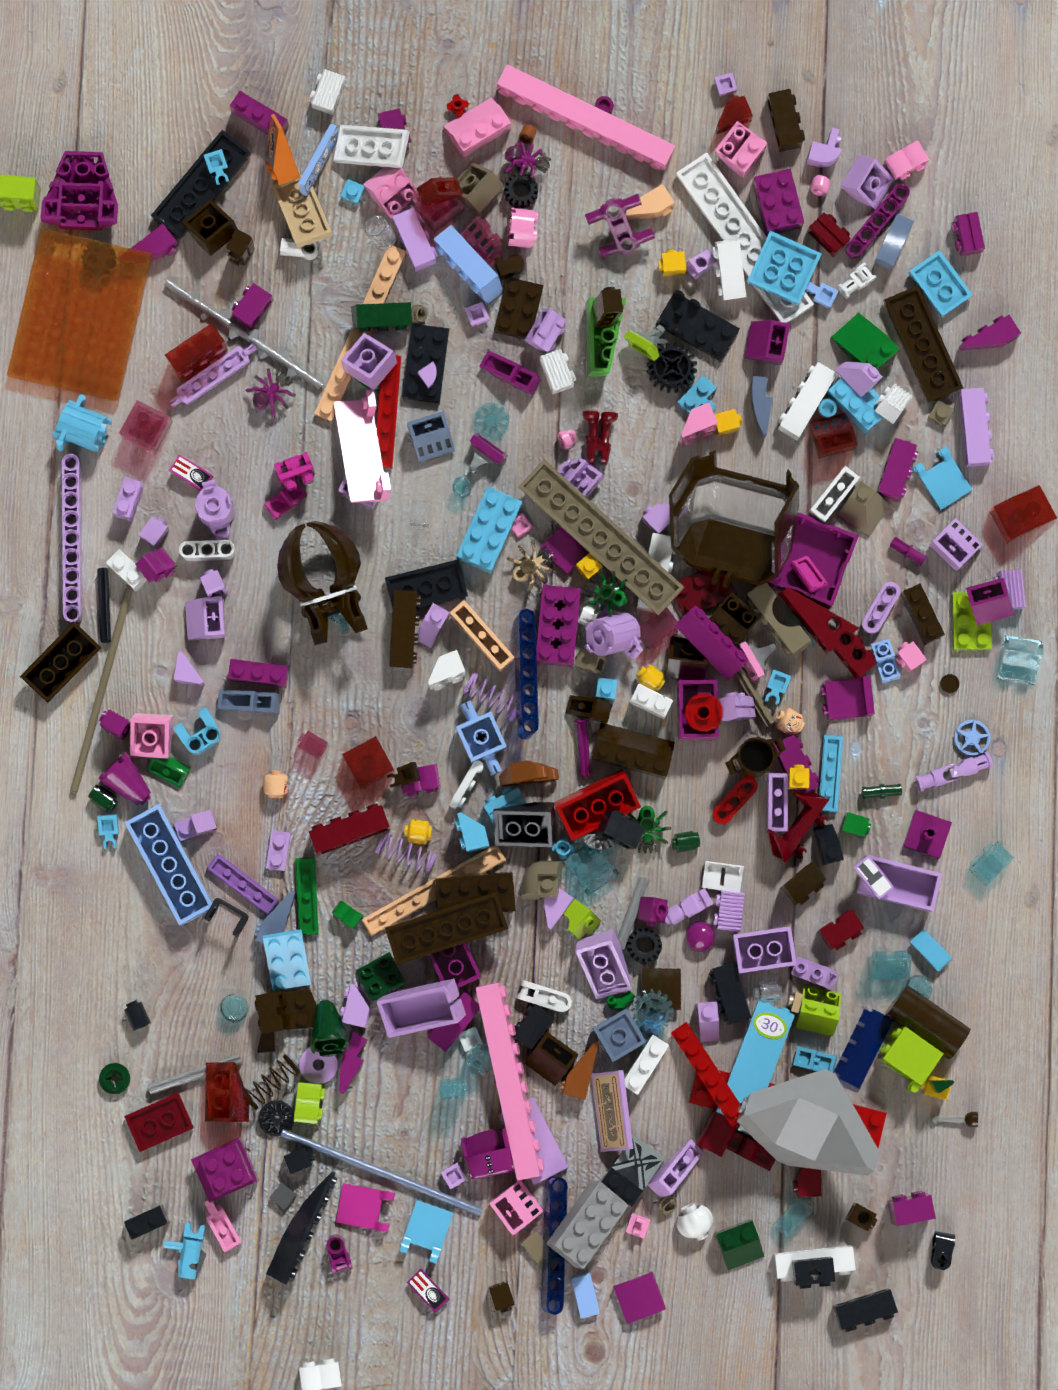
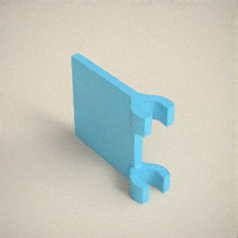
M946 446L937 451L943 461L930 470L926 471L922 463L912 467L940 510L972 490Z
M416 1200L399 1252L407 1254L409 1245L412 1243L432 1250L429 1262L436 1264L453 1213Z

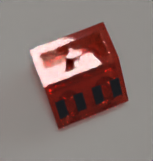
M846 413L809 422L819 459L855 450L858 446L853 426Z

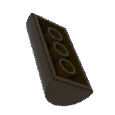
M73 621L19 677L49 703L102 647Z
M907 984L884 1014L901 1027H907L944 1053L943 1056L949 1060L960 1049L971 1028Z

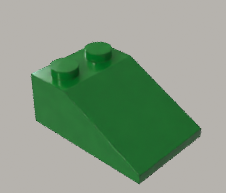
M859 312L831 336V339L853 362L870 363L877 370H880L899 351V348L885 333Z

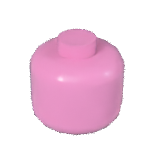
M822 175L815 176L810 186L811 192L816 196H825L829 191L830 180Z

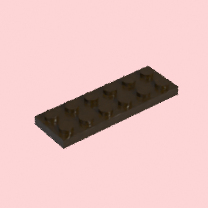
M919 285L884 299L885 307L927 403L963 389V385Z
M496 891L385 927L396 965L508 929Z

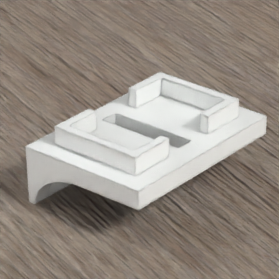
M705 861L702 888L740 893L744 866ZM722 867L725 868L723 886L720 885Z

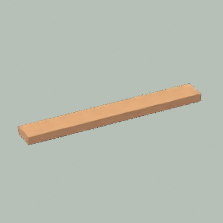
M493 845L436 878L483 874L505 862L506 859L499 847ZM434 879L363 918L362 921L370 935H375L384 930L385 927L400 921L435 901Z

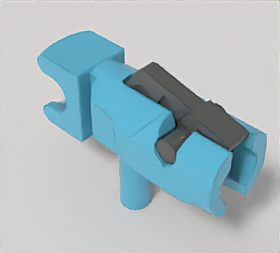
M186 1222L183 1243L165 1240L164 1248L179 1250L178 1252L181 1253L178 1260V1277L193 1280L197 1278L206 1257V1253L201 1249L206 1225H201L199 1231L193 1233L191 1231V1223Z

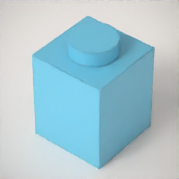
M598 677L595 698L614 702L617 680Z

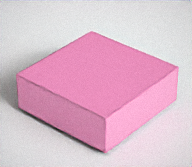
M522 512L517 515L511 530L517 538H520L534 527Z

